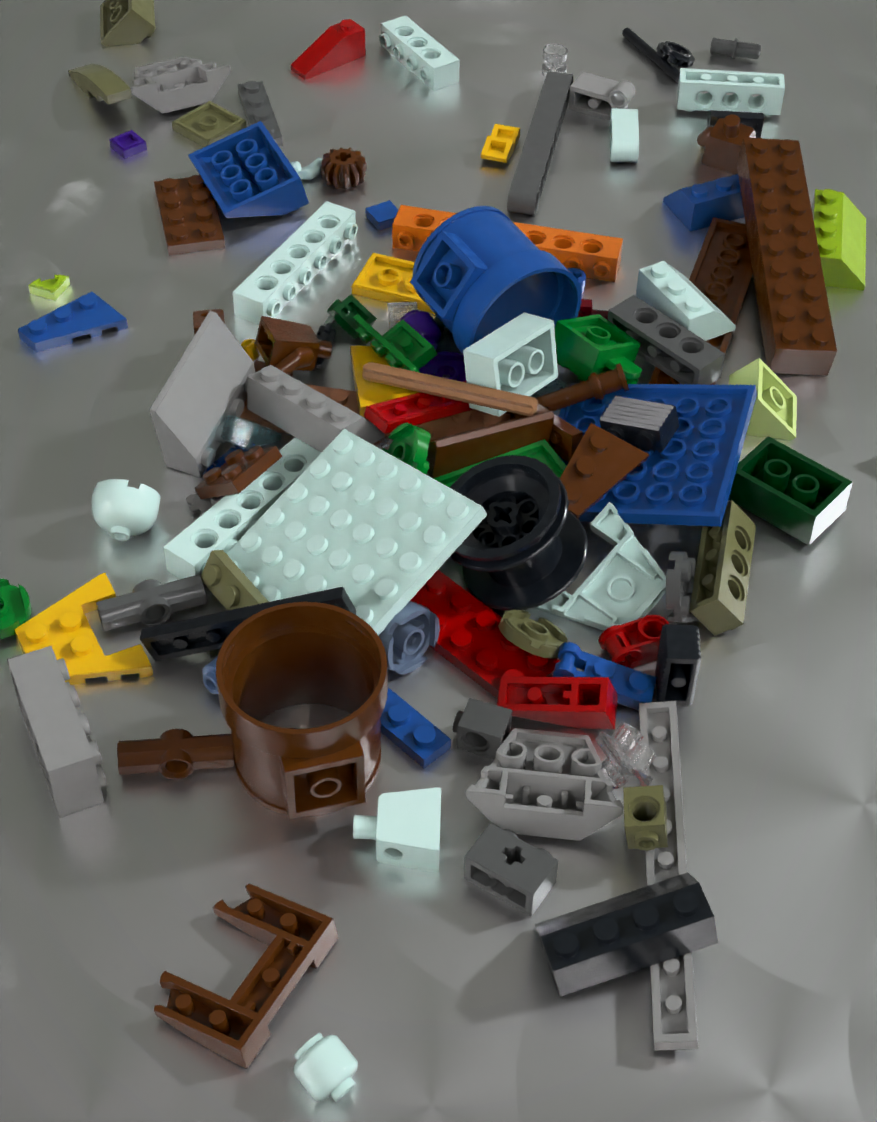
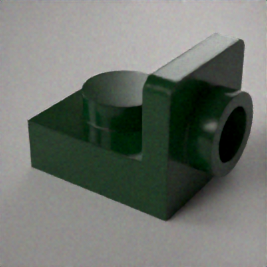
M351 294L343 301L337 299L328 308L327 313L329 316L324 325L326 326L327 323L332 325L337 323L356 340L359 337L355 331L358 325L353 317L359 314L371 326L377 318Z

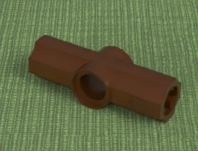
M170 729L163 732L160 738L127 740L117 743L119 775L160 772L166 778L178 780L190 776L193 770L229 768L235 765L231 734L193 736L184 729Z

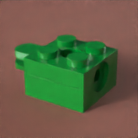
M600 314L557 321L554 330L558 365L568 368L577 375L580 381L588 380V376L591 373L600 374L614 369L616 364L620 363L627 383H638L637 378L640 377L642 369L634 364L641 343Z

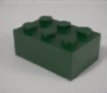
M768 436L738 463L728 500H733L735 504L805 544L810 545L845 511L852 481Z

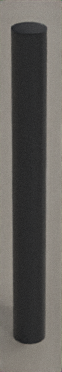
M630 28L623 30L622 35L676 83L679 82V70L668 61L663 60L651 46Z

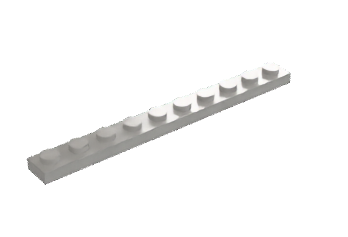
M676 701L639 703L642 785H663L667 814L668 847L645 851L647 886L687 873ZM692 952L650 966L655 1051L698 1049Z

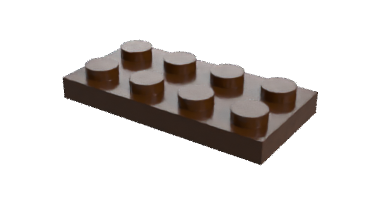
M200 175L179 179L167 178L154 182L169 256L225 248L224 235L215 200Z

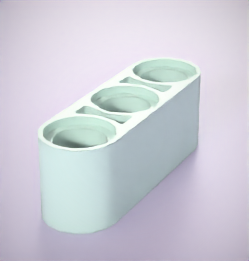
M611 108L610 162L637 163L639 155L638 109Z

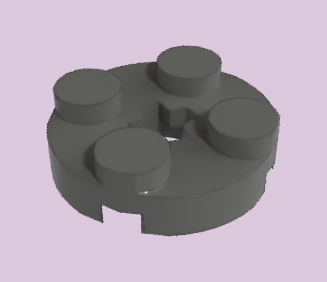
M671 551L669 560L676 561L674 569H667L666 609L673 610V612L667 618L669 622H684L685 618L690 615L689 609L692 592H689V582L691 578L694 579L696 561L695 558H689L687 552Z

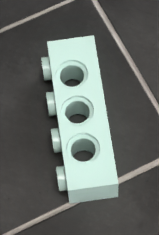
M405 15L381 23L379 41L382 48L387 50L433 91L459 83L460 60Z
M680 68L677 109L688 112L695 110L710 112L715 110L763 113L764 116L780 115L785 92L784 74Z

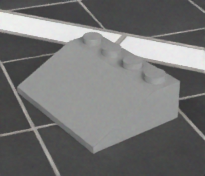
M211 310L149 409L166 466L199 478L202 477L206 468L212 466L216 451L221 442L224 443L227 440L233 421L241 416L244 402L247 399V377L255 373L252 359L218 314Z

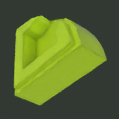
M54 275V279L41 281V278L28 285L30 294L56 301L70 286L69 276Z

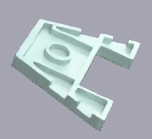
M609 502L590 523L591 531L612 544L614 548L572 595L564 591L556 598L534 607L535 609L605 631L611 626L622 625L643 618L666 594L665 573L647 549H644L636 539L634 532L619 516L615 506Z

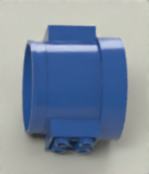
M490 206L468 208L456 213L439 225L422 245L416 257L413 277L410 281L419 297L452 332L455 345L462 354L464 349L522 313L554 320L555 329L558 320L577 318L581 306V287L576 277L554 255L539 250L502 211Z

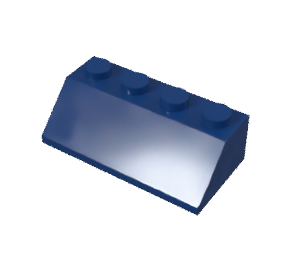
M738 174L682 188L663 198L665 205L690 232L710 227L713 217L729 221L745 217Z

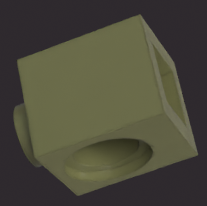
M663 785L623 787L624 828L628 849L648 851L655 848L668 847L667 814Z

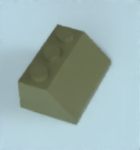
M105 0L100 5L101 44L104 46L140 44L145 38L151 37L155 31L154 0Z

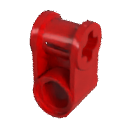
M646 615L643 618L607 628L599 636L598 642L600 647L609 653L612 662L634 669L635 667L657 661L662 626L669 624V622L660 615Z

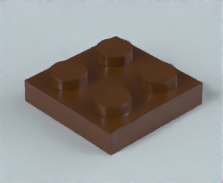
M258 445L244 452L241 449H237L224 458L226 463L221 467H215L203 475L204 481L194 489L200 499L239 494L276 463L282 455L276 446L262 448Z

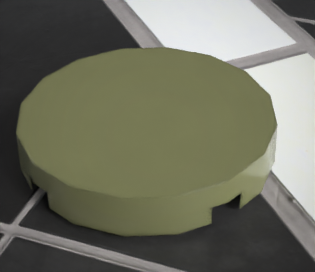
M514 609L504 613L498 627L507 640L531 654L543 658H558L560 645L568 641L565 633L559 627L545 618H539L538 622L530 619L531 614L524 610Z

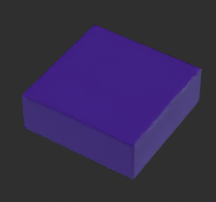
M132 130L109 139L110 147L124 159L147 150L146 141Z

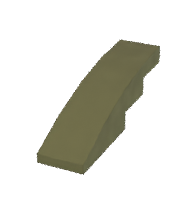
M88 64L68 70L69 76L89 99L95 97L98 102L104 100L110 105L132 98L131 88L119 76L101 65Z

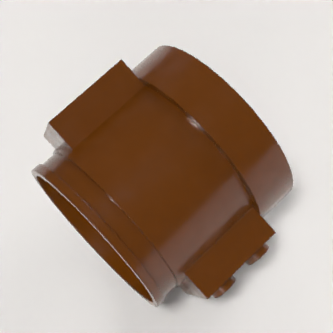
M285 603L264 609L240 623L226 638L216 662V680L220 708L225 721L231 728L235 768L242 787L260 805L274 812L288 815L289 819L327 815L348 806L366 803L365 793L376 779L381 764L380 717L385 708L388 693L387 656L381 639L373 628L357 615L343 608L325 603ZM299 704L329 705L350 714L334 723L307 729L282 728L261 722L262 719L277 710Z

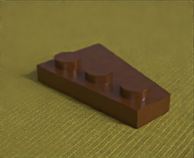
M590 423L560 477L567 491L568 511L577 518L581 517L602 499L610 489L623 481L631 471L643 464L649 454Z

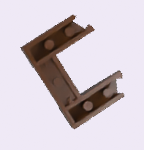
M252 884L245 886L250 899L234 909L228 907L223 899L213 907L215 915L268 945L266 951L231 999L228 1000L164 971L160 977V984L162 988L170 989L167 1007L162 1005L154 1006V1012L157 1017L197 1043L245 1069H248L271 1036L268 1024L308 967L311 966L317 969L339 938L333 918Z

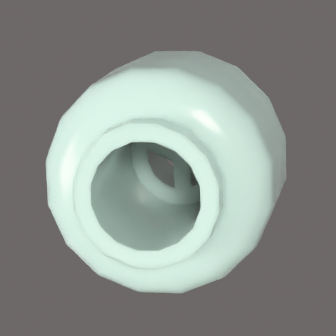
M318 1033L294 1054V1058L297 1060L293 1067L294 1075L316 1101H322L332 1096L337 1102L356 1085L351 1077L357 1071L358 1062L336 1035L323 1037L321 1033Z

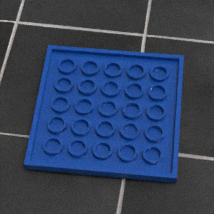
M628 384V391L621 389L604 395V399L600 401L594 397L560 409L558 416L582 431L583 436L590 423L601 428L600 416H603V412H606V408L609 407L615 396L676 406L679 428L661 453L657 450L654 452L651 449L649 451L642 450L649 454L647 460L631 471L618 485L616 484L602 499L579 517L580 521L592 522L610 502L618 510L619 516L625 523L721 527L757 397L756 385ZM561 458V460H562V461L565 463V465L567 466V465H568V462H567L566 460H564L563 458Z

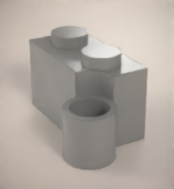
M582 72L570 86L568 109L610 121L611 108L627 109L628 103L635 95V87L626 80L618 82Z

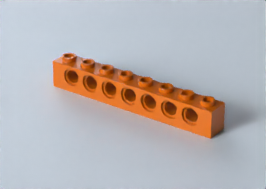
M401 205L392 224L393 248L419 252L431 233L456 213ZM513 222L539 250L551 253L566 268L580 269L584 271L586 278L615 282L621 262L623 238Z

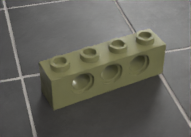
M733 500L727 503L721 527L702 526L689 612L714 636L743 625L756 524Z

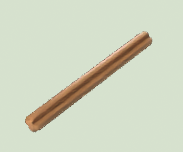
M373 362L363 366L362 376L368 381L529 417L537 412L538 400L534 397Z

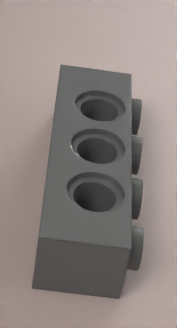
M635 295L609 309L608 321L641 343L637 355L679 383L710 385L721 378L725 353Z

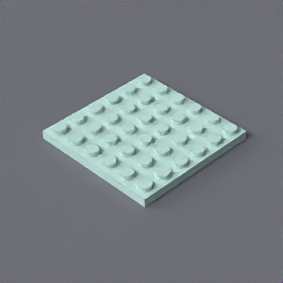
M343 429L226 554L269 602L344 587L356 608V615L368 623L379 636L393 617L407 605L487 516V513L483 506L348 430Z

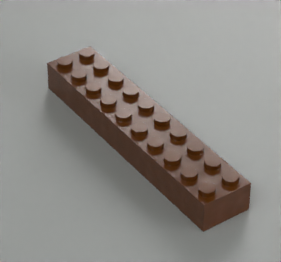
M744 138L737 160V170L766 364L774 373L828 376L837 353L800 143L797 140Z

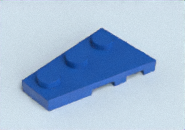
M90 292L31 321L29 324L19 328L18 333L19 338L38 353L71 344L74 338L89 334L91 338L101 336L102 330L116 327L118 331L128 329V323L123 315L94 292Z

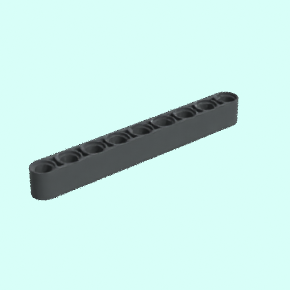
M550 71L546 74L510 187L507 212L528 215L536 214L569 104L573 74Z

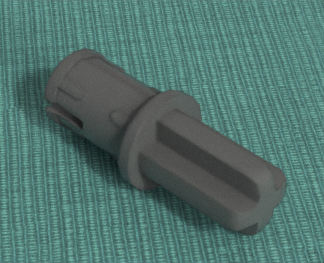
M713 37L710 54L732 56V59H735V57L759 59L761 53V45L739 42L736 38L732 41Z

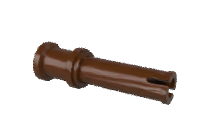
M619 363L616 364L614 369L600 374L593 372L588 376V380L539 396L536 399L540 405L554 412L594 397L600 401L604 399V395L621 389L628 391L629 387L622 366Z

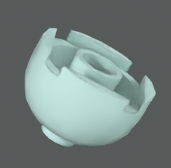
M124 479L100 481L96 484V489L94 488L92 496V514L95 522L104 531L110 533L111 538L126 541L130 537L139 536L147 532L153 526L158 515L161 498L156 490L141 483L139 484V489L128 487L129 480Z

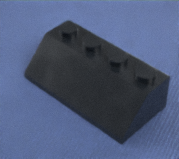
M688 872L535 924L560 997L718 943L714 914L700 883Z

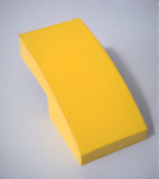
M495 124L491 136L488 135L481 152V159L507 163L519 141L520 128Z

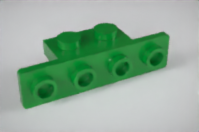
M359 314L353 317L358 325L355 331L365 344L370 342V346L380 358L384 356L387 363L392 367L419 372L421 367L425 366L437 355L434 347L403 319L385 334L381 335Z

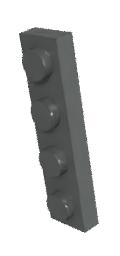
M248 81L245 84H237L238 95L249 126L262 121L277 145L283 146L282 134L263 81Z

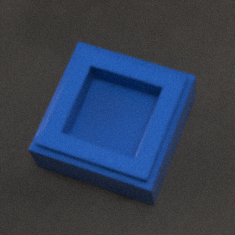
M390 200L365 208L366 217L379 231L392 227L398 212L397 207Z

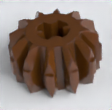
M340 147L339 150L330 149V153L323 154L322 165L320 166L322 179L326 181V185H334L335 189L340 187L346 190L348 187L356 188L358 184L364 182L365 171H367L365 157L361 155V151H353L351 147L348 149Z

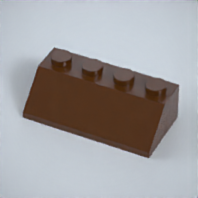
M553 411L534 414L530 417L524 416L430 440L426 459L429 462V469L426 475L436 478L544 439L549 443L554 421Z

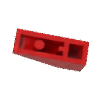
M345 19L338 24L330 26L291 64V70L307 80L366 56L365 29L351 19Z
M501 677L497 706L511 709L512 716L577 729H615L618 694L609 677Z

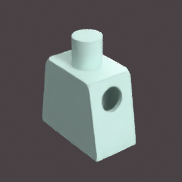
M435 787L382 793L378 796L377 816L354 815L353 839L376 840V860L380 863L429 872H439L441 788Z

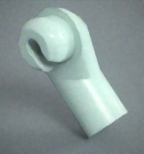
M317 158L307 167L301 168V164L298 161L291 162L290 164L301 180H312L321 173L320 166L323 159Z

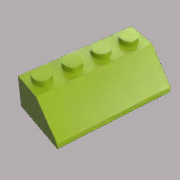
M815 189L811 209L825 286L864 290L866 218L843 192H836L832 189Z

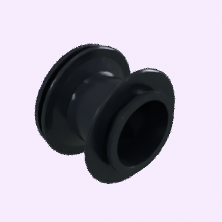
M509 455L496 457L472 467L450 486L454 491L483 506L487 513V516L450 556L455 562L463 566L464 581L469 592L486 606L504 611L534 608L556 598L576 580L587 558V534L581 521L568 511L569 501L562 481L546 464L527 456Z

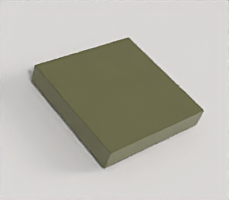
M211 101L172 122V129L202 147H206L247 127L245 119Z

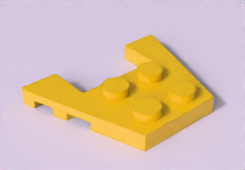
M106 573L98 575L14 629L23 654L52 646L56 659L64 658L70 676V679L65 682L69 681L70 685L84 684L87 678L106 677L108 681L122 680V675L139 673L140 678L153 676L152 665L141 644L105 656L85 616L86 613L97 610L96 602L116 597V593Z

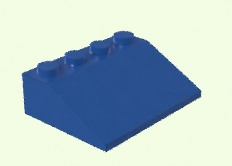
M262 121L188 155L226 218L286 215L309 204L301 178Z

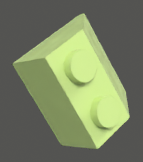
M760 358L729 375V385H756L757 397L746 435L766 438L769 436L784 440L796 438L797 396Z

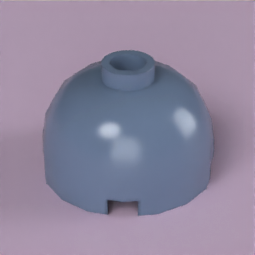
M409 601L379 634V638L385 648L387 668L402 675L413 672L428 659L424 656V653L429 645L435 648L440 631L439 618L424 605Z

